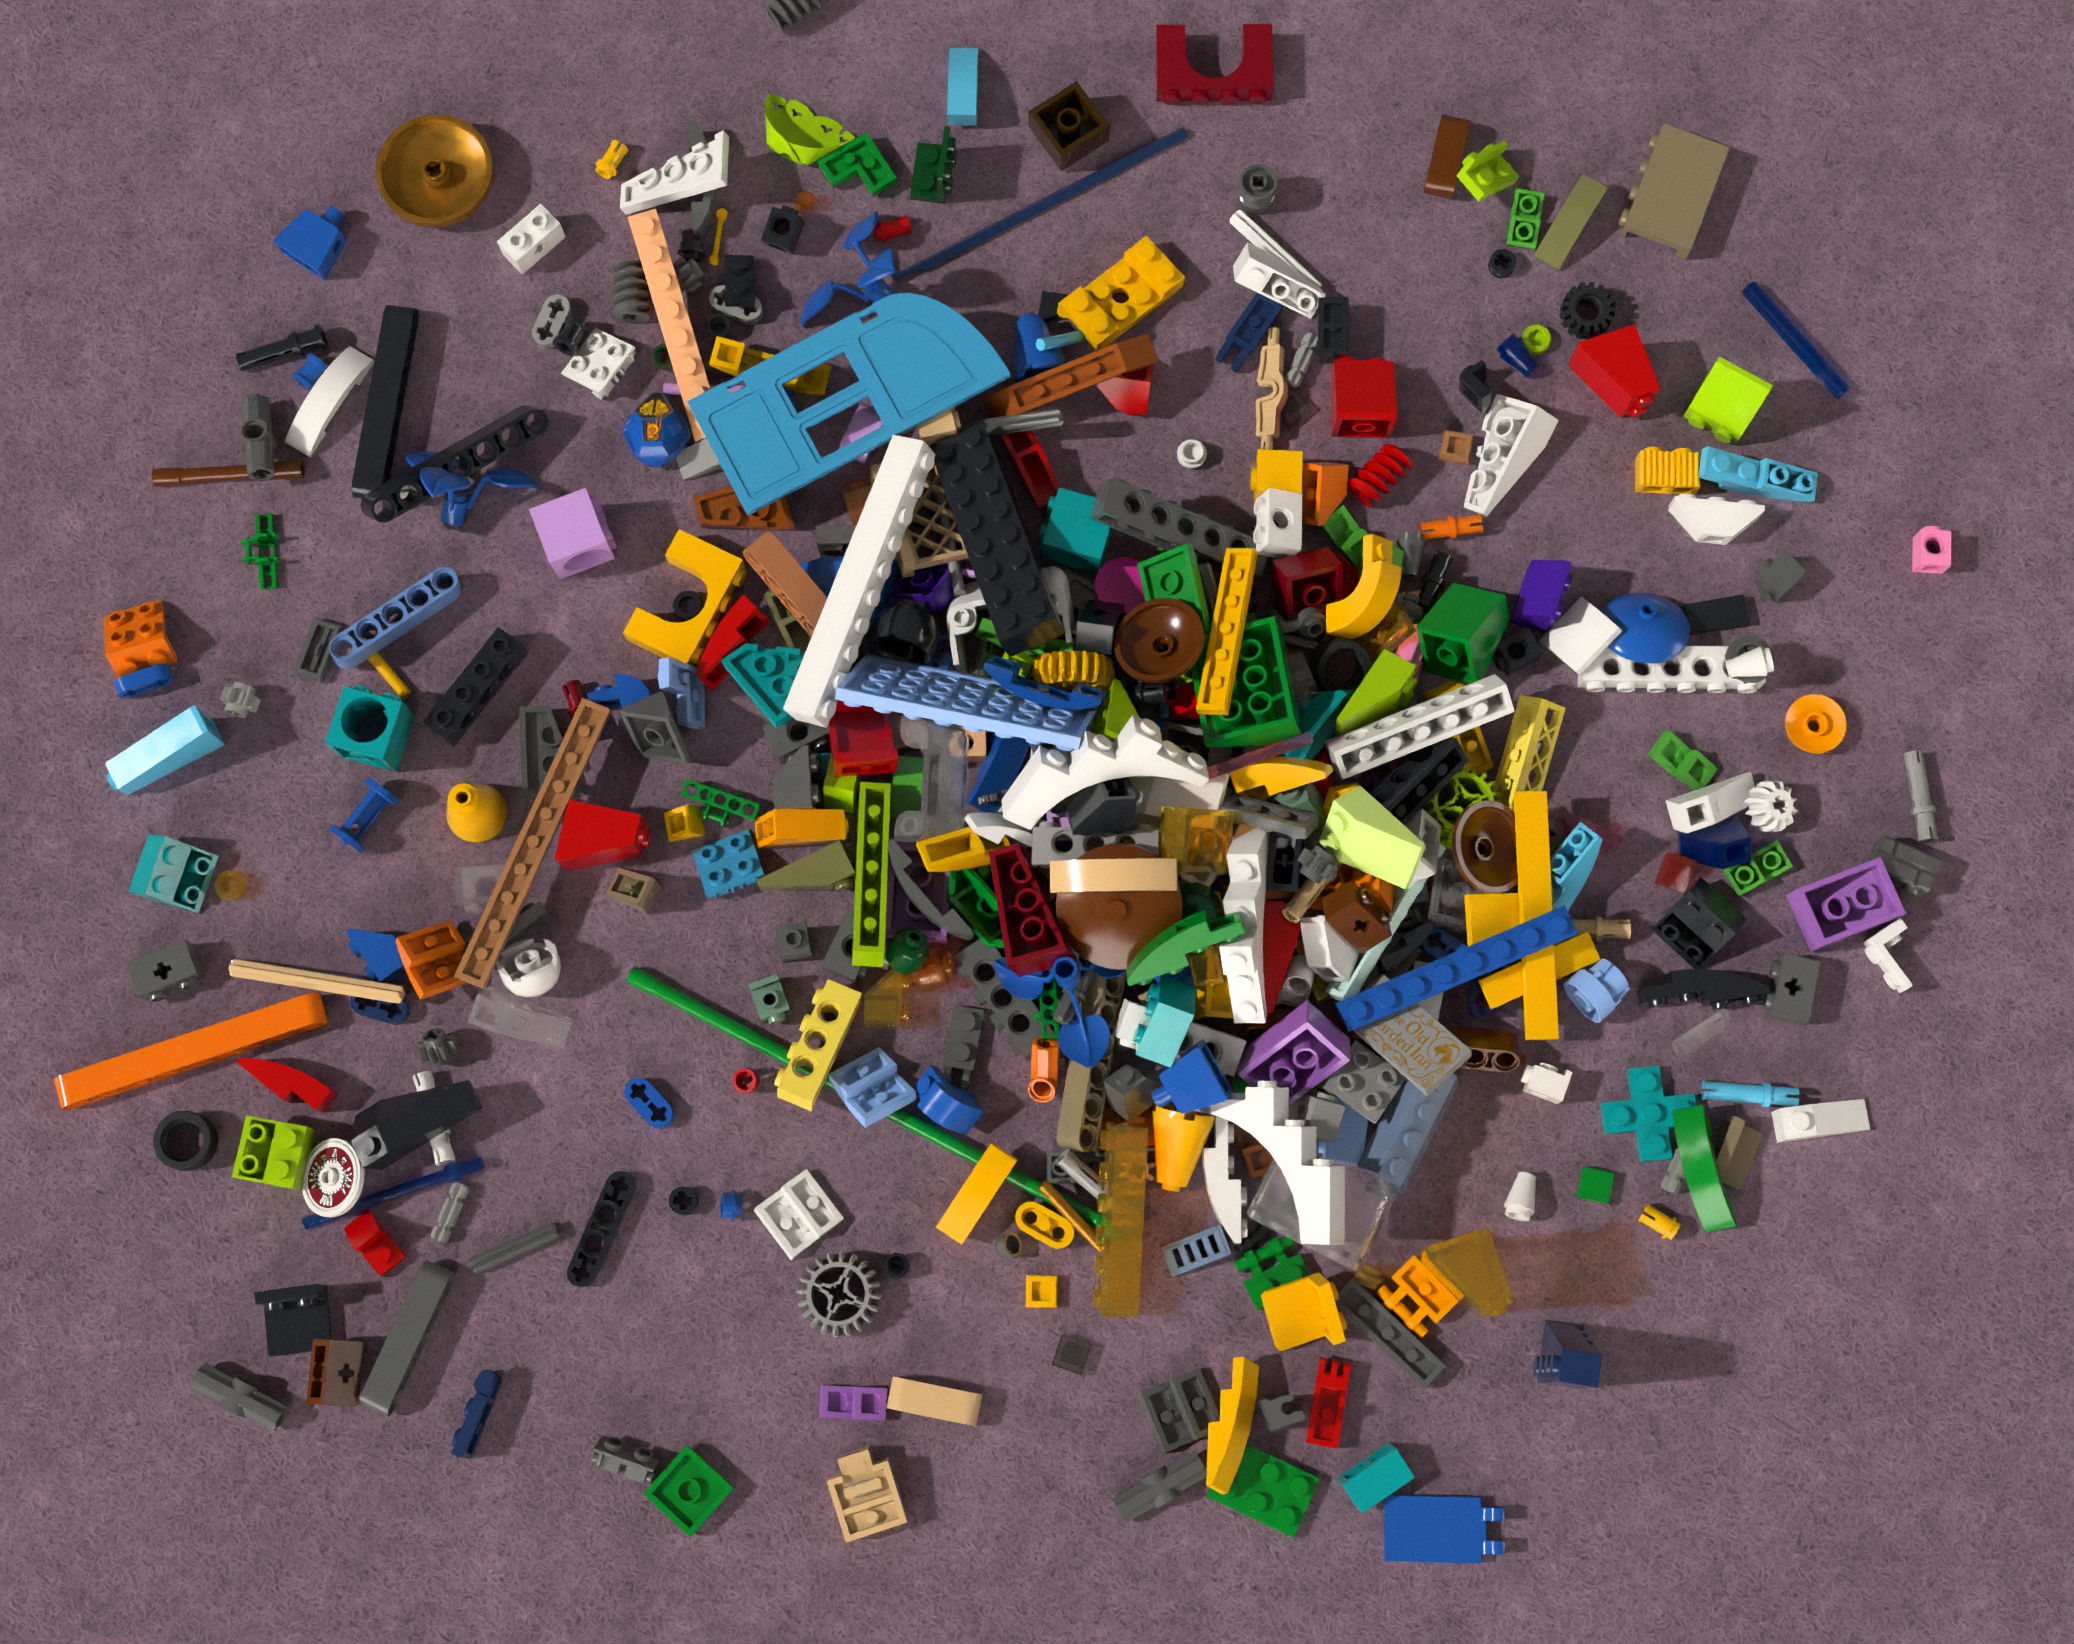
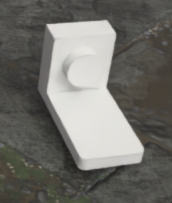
M1901 918L1890 923L1863 942L1866 947V956L1872 963H1878L1885 973L1883 974L1885 982L1893 990L1897 989L1899 993L1912 987V983L1887 949L1903 939L1900 933L1908 928Z

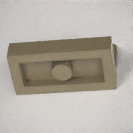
M1732 1116L1725 1123L1714 1154L1722 1183L1740 1190L1761 1141L1762 1133L1745 1126V1120Z

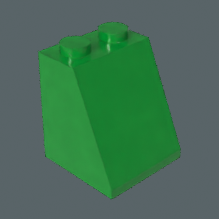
M1452 583L1416 627L1426 673L1467 684L1483 679L1510 619L1506 595Z

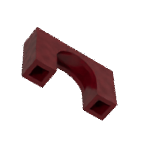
M1243 24L1241 37L1242 62L1234 72L1220 78L1203 76L1197 73L1189 64L1186 56L1185 25H1156V102L1175 105L1180 101H1192L1194 104L1202 105L1209 101H1221L1223 104H1234L1238 101L1263 104L1266 101H1272L1274 89L1272 24Z

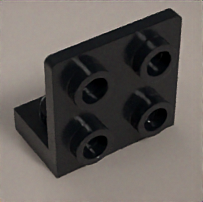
M311 1284L254 1292L255 1305L264 1306L268 1356L312 1351L313 1339L332 1340L327 1285Z

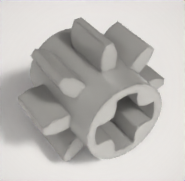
M234 682L233 687L230 688L224 686L220 701L226 704L224 711L241 718H246L250 711L256 713L261 699L255 696L256 689L240 682Z

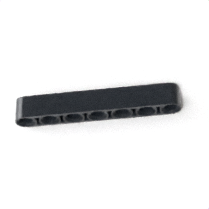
M386 305L384 309L352 479L353 498L362 499L368 492L390 480L419 323V311L417 308Z
M526 405L514 409L368 492L361 500L360 507L365 516L382 523L395 519L431 498L420 479V470L422 468H442L448 472L468 477L543 434L549 424L547 414L541 409ZM533 414L534 422L528 427L527 419ZM506 428H508L509 437L507 440L503 441L502 433ZM483 442L485 446L484 451L478 456L477 447ZM458 456L460 460L459 465L453 470L451 466L452 461ZM407 485L409 493L404 499H401L400 491ZM382 500L383 508L379 513L375 514L374 506L378 501Z

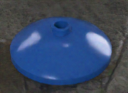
M1640 592L1621 595L1608 602L1601 611L1622 630L1607 647L1617 655L1634 662L1660 663L1668 661L1685 649L1690 637V624L1683 611L1671 601L1655 594Z

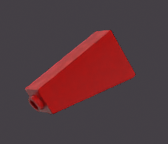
M1265 901L1263 974L1267 1017H1270L1273 1012L1301 932L1300 921L1298 923L1291 922L1282 914V909L1288 902ZM1308 908L1307 911L1304 913V915L1302 916V918H1305V917H1306L1309 908Z

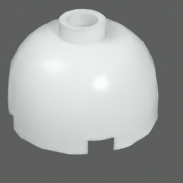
M532 938L516 942L507 947L502 952V960L496 963L505 987L515 995L522 997H537L549 991L557 983L561 971V962L555 944L546 939H543L544 943H535Z

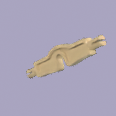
M1275 327L1268 329L1267 345L1261 347L1260 366L1257 377L1258 385L1261 388L1273 389L1270 395L1258 398L1255 402L1256 436L1261 439L1262 450H1273V439L1279 438L1281 410L1285 406L1288 397V384L1283 376L1285 350L1279 344L1281 330Z

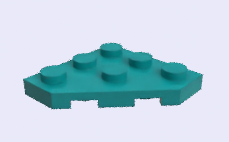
M746 643L722 659L723 667L776 729L793 718L783 707L805 652H801V649L777 646L776 649L760 648L758 644Z

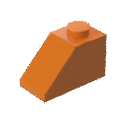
M1333 462L1302 464V523L1323 526L1347 495L1349 465Z

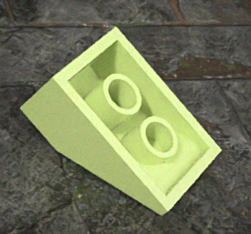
M1360 785L1333 801L1319 843L1340 862L1403 889L1410 886L1426 847L1418 837Z

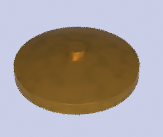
M440 114L425 115L405 122L385 140L376 161V181L383 199L397 216L417 226L441 228L467 219L482 206L493 185L494 162L486 141L473 126L453 116Z

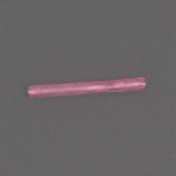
M1306 732L1207 767L1209 780L1312 744L1311 734Z

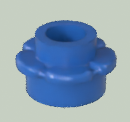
M732 1190V1193H722L720 1215L721 1218H730L731 1221H734L735 1215H741L742 1197L736 1196V1191Z

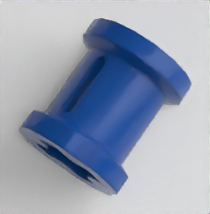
M311 353L307 355L308 360L297 373L293 372L291 375L298 384L309 392L328 368L323 361Z

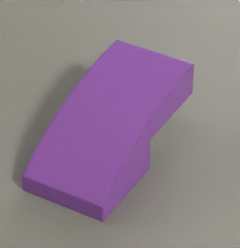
M821 1385L819 1417L886 1421L887 1388Z

